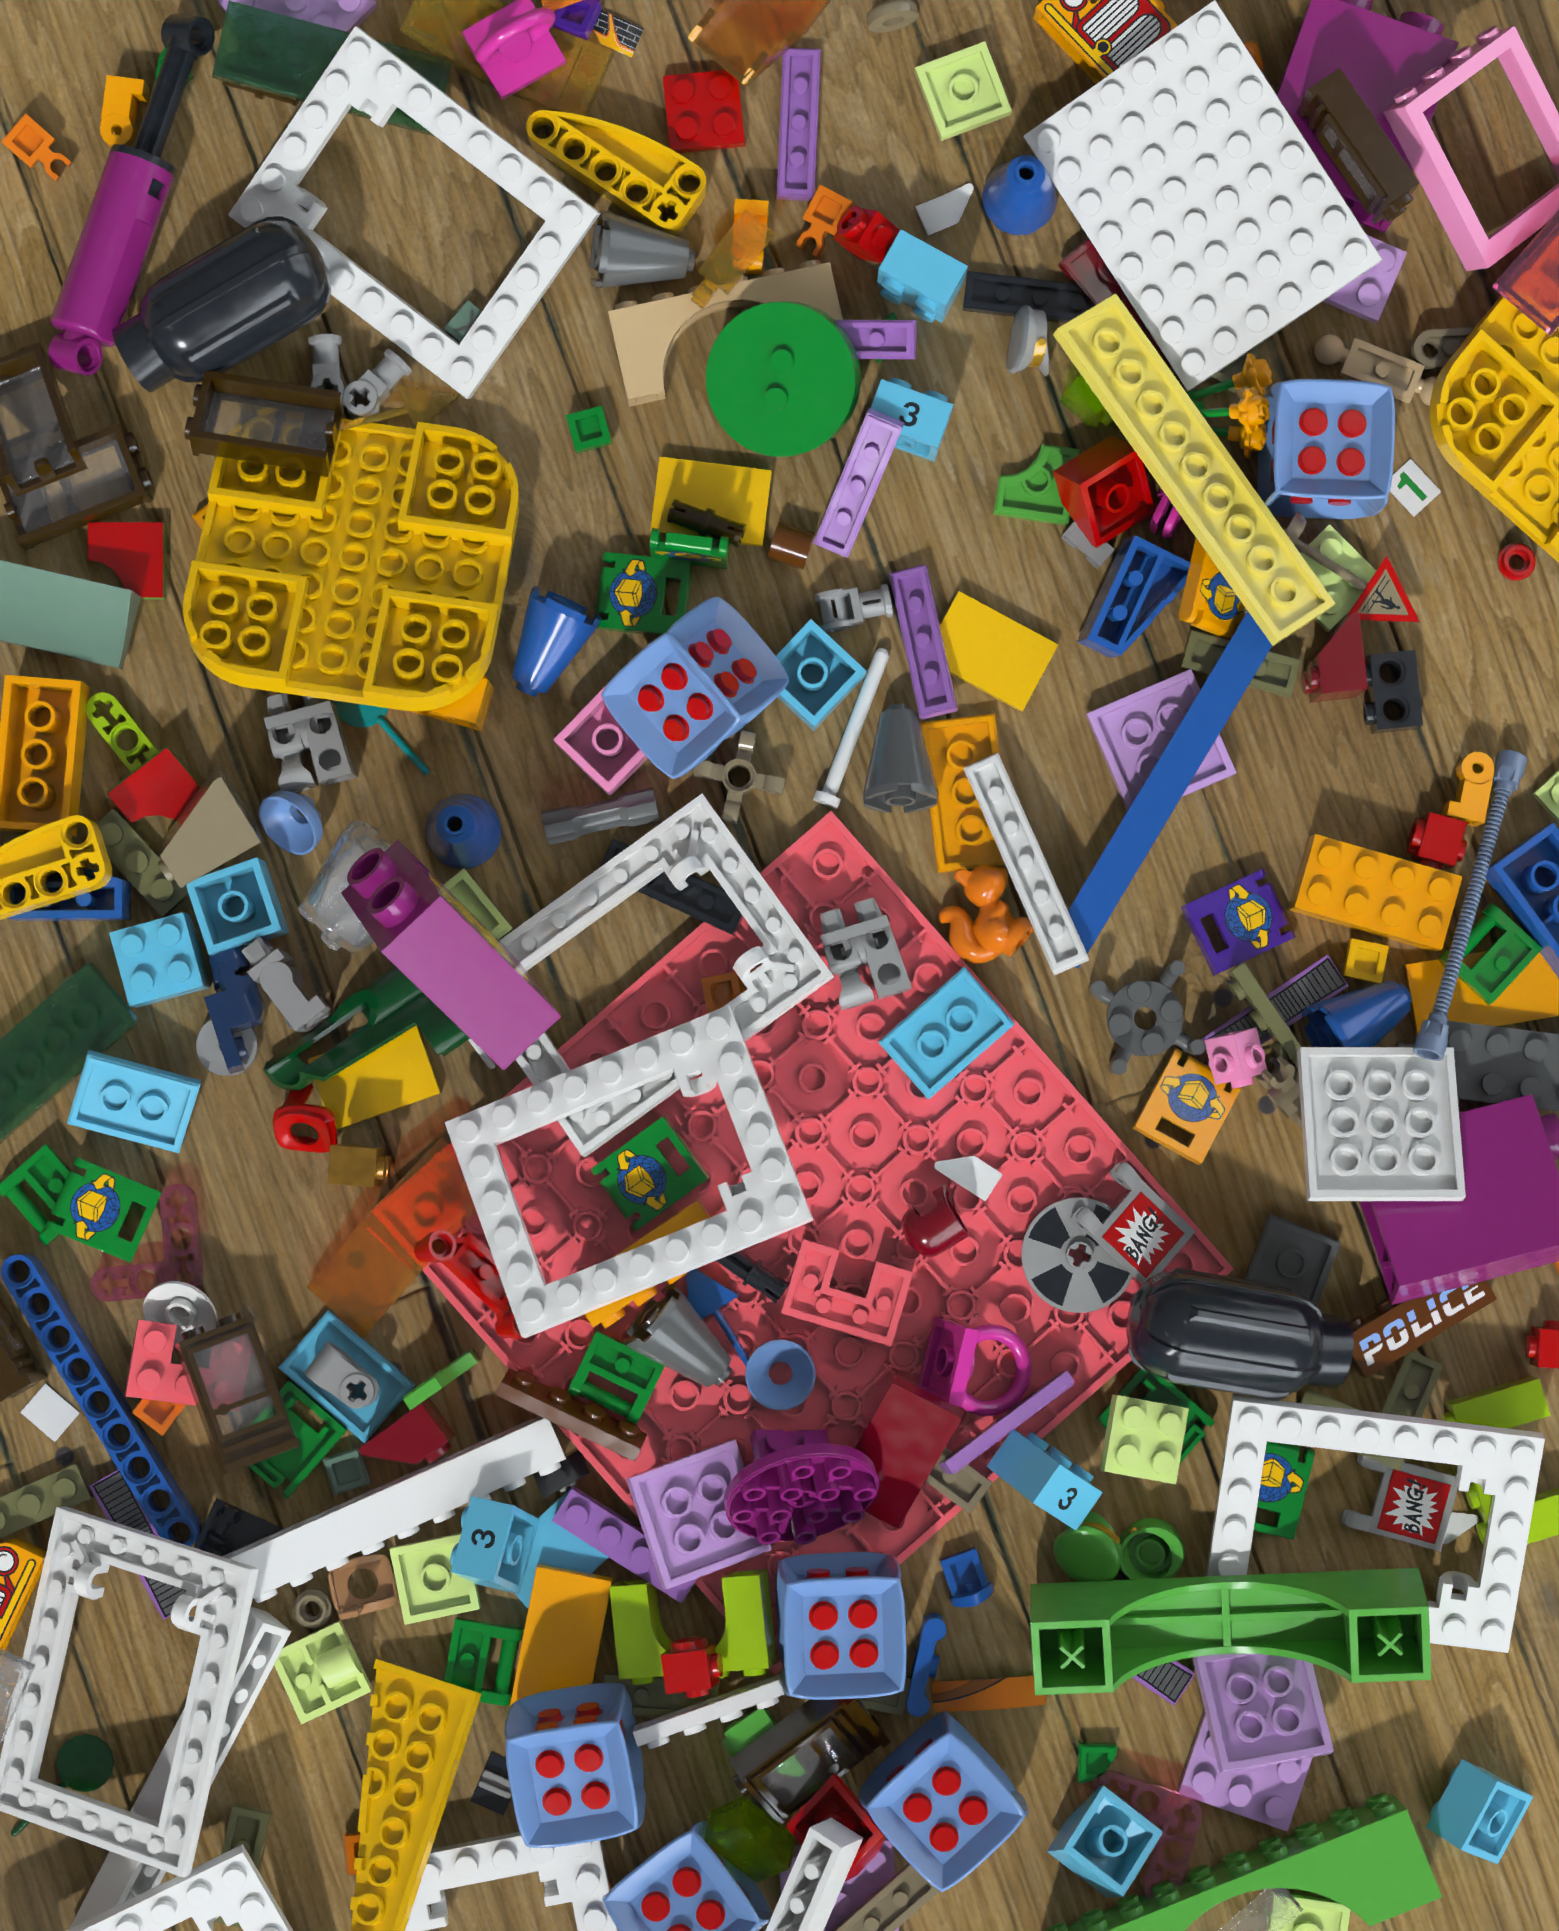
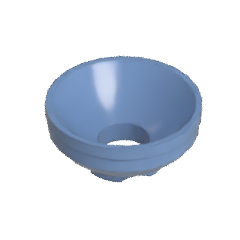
M279 790L273 792L261 802L259 807L260 822L267 835L279 847L289 853L304 855L310 853L320 842L323 833L321 814L316 809L311 798L304 794L300 795L291 791Z
M784 1339L772 1340L759 1346L750 1356L745 1371L746 1384L753 1398L761 1405L774 1410H788L804 1402L810 1395L816 1378L815 1366L808 1352L799 1344ZM776 1362L787 1363L792 1369L791 1379L785 1384L774 1383L769 1377V1369L772 1364Z

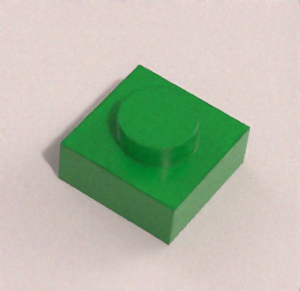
M602 405L565 415L576 454L612 445Z

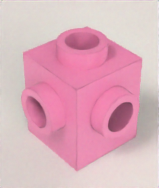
M1257 1027L1229 1032L1204 1040L1209 1058V1067L1212 1071L1215 1085L1231 1082L1232 1088L1254 1084L1253 1076L1262 1074L1264 1069L1267 1070L1265 1053L1261 1047Z

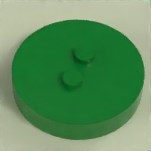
M778 301L764 303L737 315L723 328L716 338L706 366L707 396L714 416L721 427L740 445L767 456H795L812 451L828 443L838 435L850 420L860 394V364L848 334L827 313L800 302Z

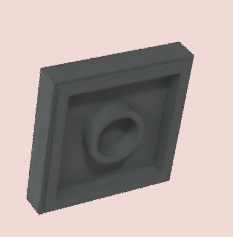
M1268 1214L1244 1279L1288 1287L1293 1292L1309 1298L1318 1305L1341 1241Z

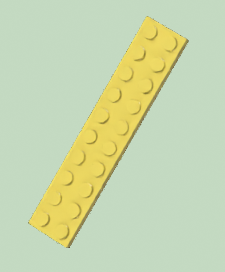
M1117 294L1112 295L1057 328L1053 336L1272 646L1331 609L1336 603Z

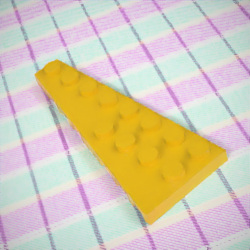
M376 1659L373 1669H376L374 1694H371L370 1706L373 1707L370 1732H367L366 1745L369 1746L366 1775L363 1774L358 1832H360L358 1858H355L354 1870H357L354 1897H351L350 1910H353L351 1931H405L482 1693Z

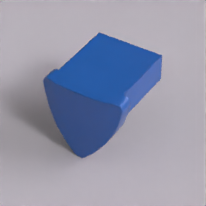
M975 1547L939 1559L952 1596L948 1597L952 1606H976L989 1598L994 1592V1585L992 1582L987 1581Z

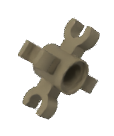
M741 731L736 758L729 761L725 766L704 760L694 768L693 776L723 782L725 789L728 791L722 815V821L737 824L743 796L749 794L753 789L780 796L783 794L784 778L756 773L754 766L751 764L757 733ZM735 768H744L750 774V781L743 787H735L728 780L729 773Z
M1283 1056L1278 1058L1271 1057L1269 1060L1274 1066L1273 1072L1269 1073L1264 1069L1262 1074L1256 1075V1078L1264 1088L1269 1089L1266 1094L1273 1104L1302 1129L1298 1069L1294 1068Z

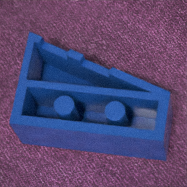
M1136 535L1123 539L1077 642L1109 658L1121 656L1154 621L1153 619L1185 586L1191 563Z
M86 869L84 870V875L95 879L94 872L98 871ZM54 872L47 878L46 885L51 893L58 891L62 887L63 879L59 872ZM112 876L109 883L100 889L7 919L15 921L131 920V883ZM22 884L13 886L10 891V900L13 904H19L25 898L26 891Z

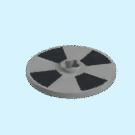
M1083 1197L1059 1200L1039 1212L1027 1228L1021 1248L1023 1271L1034 1292L1051 1306L1074 1313L1091 1312L1111 1304L1125 1291L1133 1277L1091 1236L1071 1221L1072 1214L1078 1208L1086 1207L1090 1209L1101 1223L1113 1210V1208L1105 1203ZM1079 1244L1085 1245L1084 1252L1089 1254L1088 1261H1080L1079 1265L1075 1266L1073 1265L1074 1258L1068 1255L1069 1250L1077 1249Z

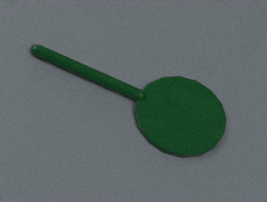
M89 1734L74 1736L65 1742L58 1752L56 1761L58 1775L62 1780L57 1786L63 1788L68 1786L72 1790L80 1792L95 1791L103 1786L112 1775L114 1767L113 1753L108 1744L98 1736ZM23 1819L12 1829L11 1835L17 1836L30 1822Z

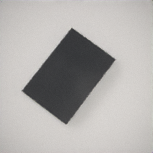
M579 1450L567 1456L565 1460L560 1461L561 1468L544 1476H540L539 1472L533 1474L543 1499L559 1490L561 1492L566 1491V1487L569 1485L572 1488L576 1485L575 1481L590 1474L584 1456Z
M491 1752L471 1802L504 1815L512 1797L506 1757Z

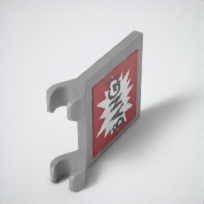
M1123 1162L1116 1164L1111 1169L1110 1176L1129 1190V1192L1101 1223L1090 1209L1084 1207L1082 1209L1078 1208L1072 1214L1071 1221L1091 1236L1143 1285L1149 1278L1164 1270L1196 1231L1161 1199L1128 1163Z
M1358 1454L1357 1464L1364 1468L1380 1471L1382 1475L1371 1516L1344 1509L1341 1523L1350 1528L1441 1552L1458 1490L1455 1486L1456 1476L1403 1462L1399 1472Z

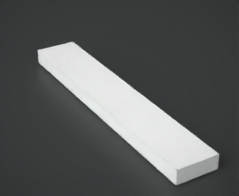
M993 754L964 767L963 769L1054 976L1089 961L999 754Z

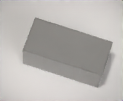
M1075 521L1061 537L1073 549L1077 547L1087 556L1085 559L1097 569L1103 565L1115 550L1107 542L1098 548L1093 547Z

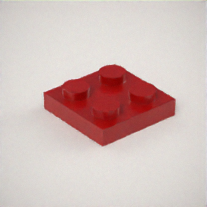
M737 69L662 76L670 149L677 153L745 147Z

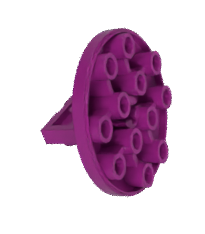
M754 1430L750 1437L755 1461L743 1468L730 1481L724 1493V1506L731 1525L748 1536L758 1538L760 1544L768 1545L777 1541H795L797 1544L804 1545L815 1541L817 1536L834 1531L848 1523L862 1520L865 1516L864 1511L872 1504L878 1493L879 1480L875 1465L867 1455L848 1446L830 1444L827 1430H797V1432Z

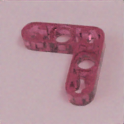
M179 1183L173 1184L165 1188L160 1196L165 1261L110 1266L99 1269L94 1273L90 1284L91 1291L96 1298L107 1302L146 1298L150 1291H144L138 1286L137 1276L142 1270L148 1269L156 1274L158 1279L157 1285L163 1282L176 1281V1274L182 1272V1260L173 1262V1255L184 1256L191 1253L194 1254V1260H186L187 1271L190 1273L194 1272L195 1279L189 1281L188 1284L196 1288L201 1286L204 1271L196 1194L190 1186ZM175 1190H180V1195L187 1196L188 1204L182 1205L181 1212L182 1217L190 1215L191 1223L181 1221L170 1225L169 1217H178L176 1206L169 1204V1198L175 1196ZM177 1228H185L191 1233L192 1243L185 1250L176 1248L172 1243V1234ZM124 1271H130L128 1283L132 1294L126 1293L128 1286L113 1288L112 1295H108L106 1288L100 1287V1281L105 1280L107 1277L106 1273H110L111 1279L120 1280L127 1278Z
M1106 1770L1101 1773L1094 1781V1792L1102 1783L1109 1784L1111 1779H1116L1117 1787L1129 1792V1784L1136 1785L1130 1795V1806L1150 1822L1161 1825L1160 1830L1163 1833L1154 1846L1143 1880V1890L1147 1900L1155 1897V1892L1151 1889L1150 1885L1152 1882L1159 1883L1163 1873L1162 1869H1155L1157 1863L1167 1869L1178 1870L1177 1875L1168 1872L1166 1884L1172 1883L1173 1888L1181 1887L1202 1821V1811L1197 1801L1179 1794L1177 1791L1115 1770ZM1144 1791L1156 1793L1159 1798L1157 1807L1150 1812L1139 1809L1137 1806L1139 1794ZM1114 1793L1124 1802L1126 1801L1125 1796ZM1184 1804H1189L1191 1813L1195 1815L1193 1819L1187 1818L1182 1828L1184 1833H1190L1188 1839L1177 1832H1167L1169 1826L1175 1830L1177 1829L1179 1817L1174 1811L1176 1808L1182 1809ZM1175 1840L1182 1844L1184 1850L1180 1859L1168 1861L1162 1856V1847L1167 1841Z

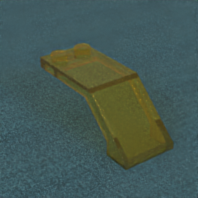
M413 0L400 30L481 83L492 87L463 38L462 31L504 8L506 5L498 0ZM551 27L549 32L565 57L566 64L512 95L551 111L588 116L614 57L613 52Z

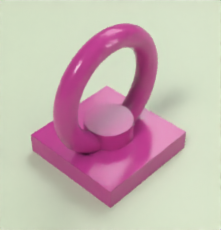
M516 0L462 31L463 38L500 101L566 64L565 57L549 32L556 19L555 12L548 7L535 8L531 0Z
M934 1317L918 1387L954 1406L962 1407L972 1414L979 1416L998 1415L1016 1405L1026 1392L1031 1378L1030 1354L1023 1340L1015 1332L1004 1326L987 1324L970 1328L950 1320ZM985 1340H997L1007 1345L1012 1351L1016 1362V1374L1011 1387L1001 1397L991 1401L976 1399L966 1390L967 1382L974 1370L976 1344Z

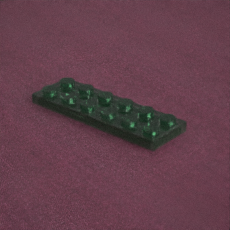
M229 1L212 78L304 102L350 33ZM377 40L445 93L452 60ZM353 106L347 112V114L366 119L372 118L369 114L359 111ZM398 107L386 122L389 125L435 136Z
M93 963L85 964L0 1039V1144L82 1073L88 1050L102 1054L105 1053L140 1022L138 1017Z

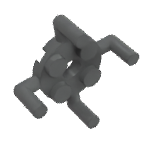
M1177 960L1169 963L1157 982L1148 980L1136 981L1124 986L1117 992L1107 988L1106 984L1100 980L1092 982L1088 986V992L1091 996L1108 1005L1106 1012L1107 1027L1114 1043L1118 1046L1108 1065V1070L1111 1074L1121 1075L1125 1073L1127 1062L1131 1055L1153 1056L1164 1052L1172 1045L1179 1047L1190 1055H1199L1205 1051L1206 1045L1204 1041L1200 1039L1195 1040L1181 1032L1183 1008L1176 995L1170 990L1177 977L1185 972V964L1182 961ZM1142 1007L1149 1008L1155 1016L1153 1026L1147 1030L1140 1029L1134 1022L1135 1012Z

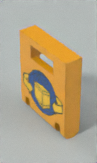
M1196 538L1178 617L1184 622H1191L1190 625L1231 640L1248 610Z
M1175 1048L1132 1129L1191 1162L1200 1165L1205 1159L1242 1087L1232 1088L1231 1086L1229 1092L1224 1090L1227 1083L1215 1085L1210 1067L1191 1056H1187L1182 1067L1179 1066L1177 1062L1181 1058L1182 1051ZM1161 1117L1193 1134L1186 1146L1155 1129Z

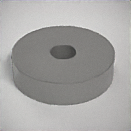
M209 1020L201 1028L196 1041V1050L201 1063L209 1071L222 1076H234L245 1072L253 1065L259 1052V1038L255 1029L250 1028L234 1034L235 1038L242 1036L249 1058L242 1060L245 1070L230 1074L212 1021Z

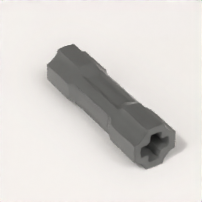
M653 787L624 793L619 798L577 807L569 805L541 811L549 845L574 840L584 834L620 826L634 827L660 821Z

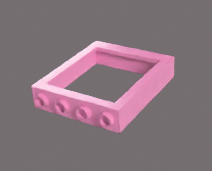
M1492 26L1476 36L1478 41L1472 47L1465 46L1452 53L1448 57L1450 63L1444 67H1435L1421 77L1423 83L1416 88L1411 86L1394 96L1395 103L1383 111L1466 271L1489 268L1559 215L1558 183L1487 237L1423 114L1426 109L1498 57L1559 177V113L1515 26L1498 30L1497 26Z

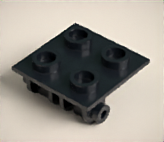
M216 1498L194 1548L218 1556H224L283 1530V1528Z

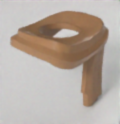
M371 1553L350 1557L347 1564L328 1572L332 1600L341 1620L352 1617L357 1618L359 1615L389 1608L398 1599L394 1572L390 1560L385 1554ZM365 1568L371 1570L378 1579L376 1592L368 1598L354 1596L348 1587L350 1575L358 1569Z

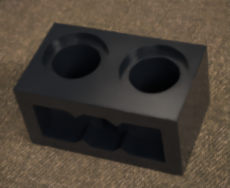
M1408 650L1368 655L1365 658L1368 702L1363 703V719L1365 725H1370L1371 734L1416 730L1423 726L1416 651ZM1387 664L1393 667L1396 672L1394 683L1384 682L1380 678L1379 668L1381 665ZM1385 702H1393L1398 706L1400 716L1397 721L1389 720L1384 716L1383 705Z

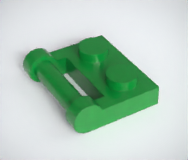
M1489 903L1482 910L1483 916L1471 929L1463 959L1494 926H1497L1503 933L1471 968L1462 962L1458 978L1487 1005H1491L1543 949L1494 904ZM1448 950L1438 958L1444 967H1446L1445 964L1447 958H1449L1448 954L1450 952Z
M49 1144L41 1147L0 1183V1195L3 1198L7 1196L40 1234L38 1239L45 1247L61 1234L45 1228L48 1220L21 1190L19 1185L26 1180L49 1208L53 1210L69 1171L72 1172V1170ZM58 1217L55 1222L62 1226L65 1219Z
M597 1330L567 1392L576 1398L578 1395H581L626 1417V1421L637 1425L665 1366L631 1350L626 1344ZM591 1371L638 1394L634 1404L587 1382L586 1378Z
M456 1617L444 1681L482 1693L479 1702L510 1706L512 1693L509 1692L517 1642L522 1641L524 1629L513 1625H500ZM491 1637L502 1639L494 1689L483 1688Z

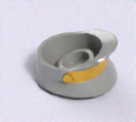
M1023 305L1015 314L1007 349L1006 369L1011 374L1023 371L1027 367H1037L1044 376H1047L1049 374L1046 313L1043 310H1035L1028 305Z

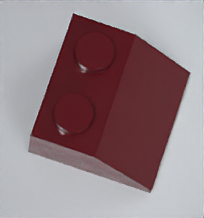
M1351 613L1335 628L1307 663L1306 671H1302V690L1304 694H1309L1310 703L1356 698L1368 689L1359 613Z
M427 1398L368 1440L358 1450L362 1456L418 1464L423 1459H426L430 1464L452 1447L448 1441L455 1433L432 1400Z

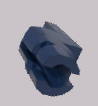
M242 946L219 952L209 958L212 967L214 991L219 990V992L204 997L230 1074L245 1070L242 1060L249 1058L242 1036L235 1038L234 1034L261 1025L265 1009L257 983L253 981L249 974L245 976L240 975L250 968L248 959L242 953L244 949Z

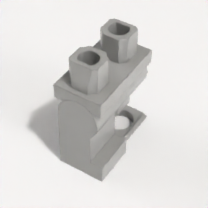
M280 693L267 697L269 717L264 718L268 730L272 754L275 758H280L283 761L281 762L282 771L278 780L281 791L298 793L319 787V783L323 786H328L357 778L345 742L337 708L333 702L328 699L303 696L306 707L292 710L289 694ZM306 750L311 751L318 780L303 767L304 761L301 754Z
M874 898L854 904L860 923L845 927L840 908L820 914L823 935H820V940L831 973L839 976L842 986L839 997L841 1011L874 1001L873 991L861 981L857 968L861 965L867 964L878 1000L909 991L912 988L887 915L882 916Z
M261 937L242 950V953L253 965V968L247 971L253 981L261 984L263 990L284 1015L289 1028L297 1032H309L331 1015L330 1005L321 996L316 995L310 1000L303 991V976L300 971L290 966L295 961L288 952L278 948L275 950L268 940L264 941Z

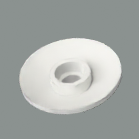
M180 1281L160 1283L151 1289L144 1300L143 1315L145 1320L177 1325L174 1345L183 1341L181 1334L186 1331L203 1326L205 1332H208L217 1327V1313L213 1303L206 1294L188 1283Z

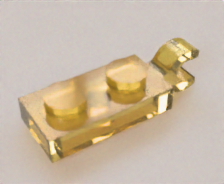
M745 210L699 268L698 272L706 279L694 291L691 301L704 309L718 289L729 295L772 241L775 233Z

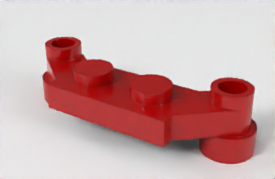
M437 1230L428 1233L415 1244L414 1254L419 1261L443 1263L496 1314L495 1330L501 1338L523 1339L492 1253L471 1232L464 1233L461 1237H453L448 1231Z

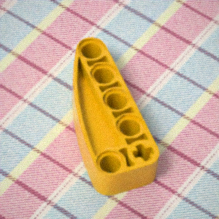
M538 110L528 117L526 132L529 143L536 152L647 226L675 236L683 231L707 194L706 176L698 165L644 135L600 119L574 113ZM542 125H548L554 129L552 135L545 139L536 137L534 132ZM579 146L585 150V153L581 158L571 160L565 156L566 151L570 147ZM604 167H610L616 171L615 176L608 181L598 179L596 174ZM687 178L696 179L700 183L699 187L693 192H686L679 185ZM634 188L644 189L648 193L646 198L640 202L631 201L627 195ZM670 210L675 211L674 221L668 218L667 222L662 221L661 213L663 211L667 214Z
M79 815L69 816L39 827L0 847V920L100 889L109 883L112 877V866L101 831L94 821ZM79 824H85L88 828V837L83 843L75 844L72 839V831ZM89 862L99 866V871L94 872L95 879L84 875V870L89 869L87 865ZM59 872L63 879L62 887L58 891L51 893L46 885L47 878L52 873ZM22 884L26 891L25 898L21 903L13 904L10 900V891L13 886Z

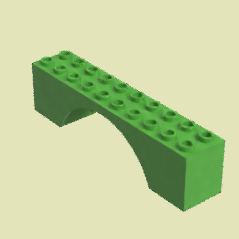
M1419 1568L1030 1584V1625L1035 1695L1114 1692L1128 1679L1153 1667L1181 1659L1216 1654H1264L1293 1658L1332 1670L1351 1683L1432 1680L1429 1605Z
M1379 1793L1365 1800L1366 1805L1354 1810L1351 1807L1338 1809L1329 1815L1330 1819L1317 1825L1314 1821L1301 1824L1294 1829L1295 1834L1280 1839V1836L1269 1837L1258 1844V1849L1245 1853L1244 1850L1232 1852L1223 1858V1863L1211 1868L1208 1865L1195 1867L1187 1872L1188 1877L1176 1882H1173V1879L1163 1880L1151 1887L1152 1892L1139 1897L1136 1893L1126 1895L1116 1901L1117 1906L1105 1911H1102L1101 1908L1089 1910L1080 1916V1921L1068 1926L1065 1922L1057 1923L1045 1931H1185L1190 1924L1215 1905L1246 1892L1271 1888L1299 1889L1328 1897L1356 1913L1369 1926H1373L1442 1898V1895L1407 1809L1394 1794L1387 1796L1386 1793Z

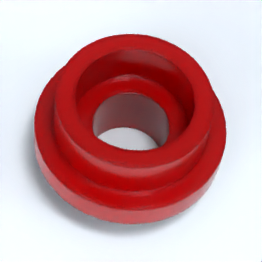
M1522 543L1507 545L1500 551L1497 558L1499 572L1503 577L1511 581L1526 579L1532 574L1536 565L1533 551ZM1512 556H1516L1521 560L1522 565L1520 569L1511 567L1509 561Z

